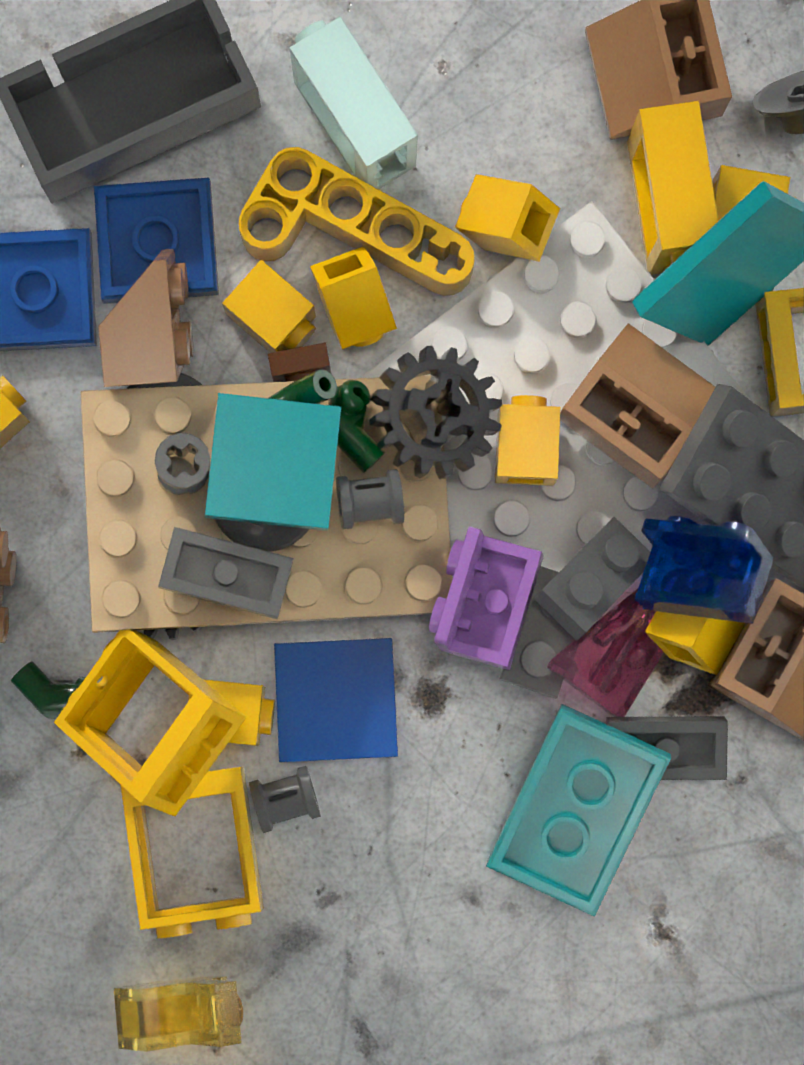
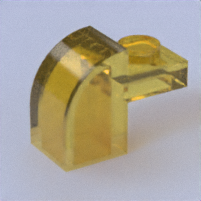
M227 976L166 980L114 988L119 1049L148 1052L189 1044L223 1047L242 1043L240 1025L243 1021V1005L237 994L236 981H227Z

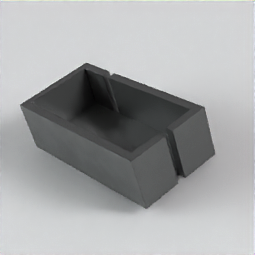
M169 0L53 53L52 57L64 80V83L58 86H53L41 59L0 78V100L38 181L51 204L261 108L258 87L236 41H232L230 29L216 0Z

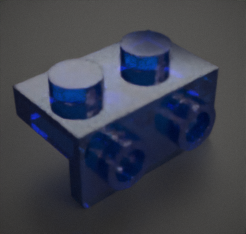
M670 516L667 520L648 518L644 520L641 532L653 545L635 596V600L644 610L754 623L774 558L751 527L731 521L724 522L721 526L698 524L691 519L681 516Z

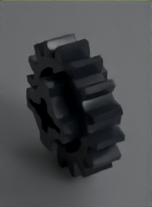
M432 345L426 346L420 351L418 361L412 354L407 352L397 360L400 372L389 367L380 376L384 385L389 389H377L371 394L370 401L382 406L383 411L369 419L370 426L384 427L387 433L377 443L379 449L394 445L398 452L395 455L393 465L398 468L408 460L414 461L415 477L421 478L425 476L432 466H435L439 479H446L451 476L454 464L462 472L469 470L475 466L472 453L483 457L493 449L484 436H491L501 431L502 425L490 419L489 413L503 406L502 400L487 398L485 390L492 386L495 380L492 376L478 380L474 373L479 361L473 358L463 366L458 364V352L453 347L444 352L441 359H437L436 351ZM422 375H431L424 391L412 388L410 391L404 389L410 380ZM459 387H460V388L464 391V393L466 394V396H467V398H468L470 404H468V402L466 401V399H465L464 395L462 394L461 390L459 389ZM433 401L438 403L437 413L446 416V419L439 424L434 422L435 413L426 409V406ZM401 421H404L407 425L409 431L413 436V440L405 431ZM448 434L457 437L462 434L467 436L459 447L448 451H441L442 445L446 443Z

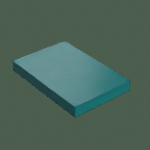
M765 181L759 183L634 298L632 303L640 317L699 343L705 342L709 346L764 297V292L771 291L804 261V203Z
M561 704L488 858L486 867L595 917L671 760V754Z

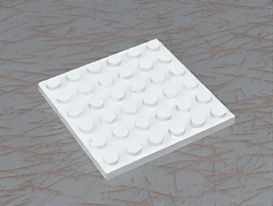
M593 201L589 202L551 231L540 262L517 257L360 377L378 378L389 367L400 372L397 360L407 352L412 354L418 361L420 351L426 346L432 345L436 351L437 359H441L444 352L453 347L458 352V364L463 366L473 358L479 361L474 373L478 380L485 377H493L495 382L490 388L485 390L487 398H496L502 400V404H511V397L541 396L547 398V406L561 407V412L564 405L599 358L629 323L715 387L717 384L732 386L750 400L705 342L699 343L640 317L632 301L655 279ZM459 387V389L461 390L462 394L464 395L466 401L468 402V404H470V403H469V400H468V398H467V396H466V394H465L464 391ZM499 408L489 413L490 419L497 421ZM561 421L558 479L554 486L495 483L497 433L491 436H484L493 448L490 453L483 457L472 453L475 462L474 467L462 472L454 464L453 474L446 478L451 549L456 539L465 540L470 526L481 529L484 536L542 551L544 557L541 566L560 572L615 517L657 558L597 622L576 641L570 660L673 581L678 571L683 573L728 538L659 490L668 472L652 489ZM448 434L444 444V451L459 447L467 436L462 434L457 437Z

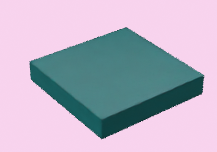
M218 393L205 518L328 531L341 407Z

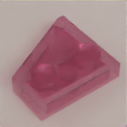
M637 588L598 620L578 641L574 640L552 658L547 668L604 711L615 717H625L664 653L645 633L661 601L654 595Z

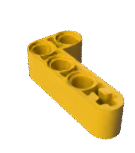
M289 147L277 152L269 162L239 217V231L247 252L255 259L263 260L264 262L275 261L284 257L307 222L354 249L365 246L372 259L433 293L442 296L455 295L463 291L469 284L473 273L474 250L469 241L462 235L312 152L299 147ZM292 169L303 170L310 175V183L299 191L287 190L279 183L285 172ZM341 197H351L361 204L362 209L357 216L343 220L334 216L330 211V207L335 200ZM265 218L274 219L282 225L281 233L271 241L257 240L250 234L252 227L257 221ZM391 225H401L410 230L413 238L407 245L401 248H393L386 245L380 236L385 228ZM423 239H428V253L423 251L421 262H416L415 259L420 254ZM449 254L458 258L457 269L450 268L446 275L437 271L438 260L444 261Z

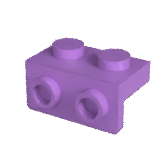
M469 526L465 540L456 539L450 551L446 573L452 575L453 579L447 599L438 597L431 614L429 631L436 633L434 643L438 648L447 653L510 670L544 557L542 551L484 536L481 529Z

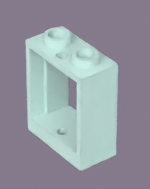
M339 16L327 25L324 21H317L303 29L294 39L296 44L289 47L294 83L354 176L380 189L414 168L417 159L418 134L342 18Z

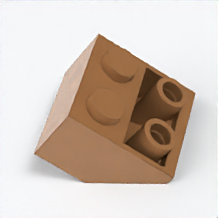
M640 0L585 28L610 140L630 135L639 109L699 101L702 121L723 116L732 98V93L709 0Z
M174 249L162 250L98 326L104 387L177 382L184 365H190V357L194 356L191 321L181 322L179 305H185V298H188L189 294L186 263H175Z
M628 323L564 405L560 412V421L653 489L673 465L712 395L715 386Z
M776 578L763 585L749 610L750 616L720 671L717 675H713L708 686L804 741V594Z

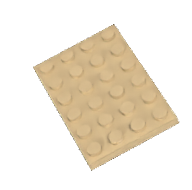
M423 375L410 380L404 389L410 391L412 388L424 391L431 375ZM380 377L335 379L337 387L348 380L360 381L369 389L370 395L377 389H389L384 385ZM294 381L81 391L92 632L432 614L437 598L443 597L447 599L452 583V575L446 573L451 551L446 479L438 478L435 466H432L425 476L421 478L415 477V462L412 460H408L397 468L393 465L395 455L398 452L394 445L383 448L385 454L365 473L337 447L328 531L309 529L301 539L291 546L271 551L272 553L294 558L278 619L158 588L174 527L230 542L233 541L221 531L215 519L205 518L209 478L205 485L196 493L175 495L166 490L158 480L155 454L160 443L170 435L187 433L203 441L208 448L211 458L218 393L268 398ZM329 400L324 401V402H322V403H320V404H321V405H328V401H329ZM370 401L366 407L364 431L378 443L387 434L384 427L370 426L369 419L382 412L383 407ZM433 401L426 406V409L435 413L434 422L439 424L442 422V415L437 413L438 403ZM401 421L405 431L413 440V436L409 431L407 425L404 421ZM189 452L185 457L181 458L173 453L169 457L172 461L171 475L177 477L183 471L191 476L197 473L194 469L195 455ZM397 469L403 492L404 523L393 524L391 519L354 523L352 529L343 530L338 509L336 477L346 476L349 480L386 477L388 470Z

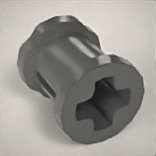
M187 433L170 435L162 441L155 454V467L161 485L175 495L193 494L200 490L207 482L210 473L211 458L207 446L198 437ZM189 452L195 455L194 469L197 473L191 476L183 471L177 477L171 475L172 461L169 457L173 453L181 458L185 457Z
M397 469L388 470L386 477L349 480L346 476L336 477L338 509L343 530L352 529L354 523L391 519L393 524L404 523L403 492Z
M307 766L298 768L296 775L266 784H261L259 780L249 782L253 804L263 833L272 831L273 824L307 814L312 819L321 817Z

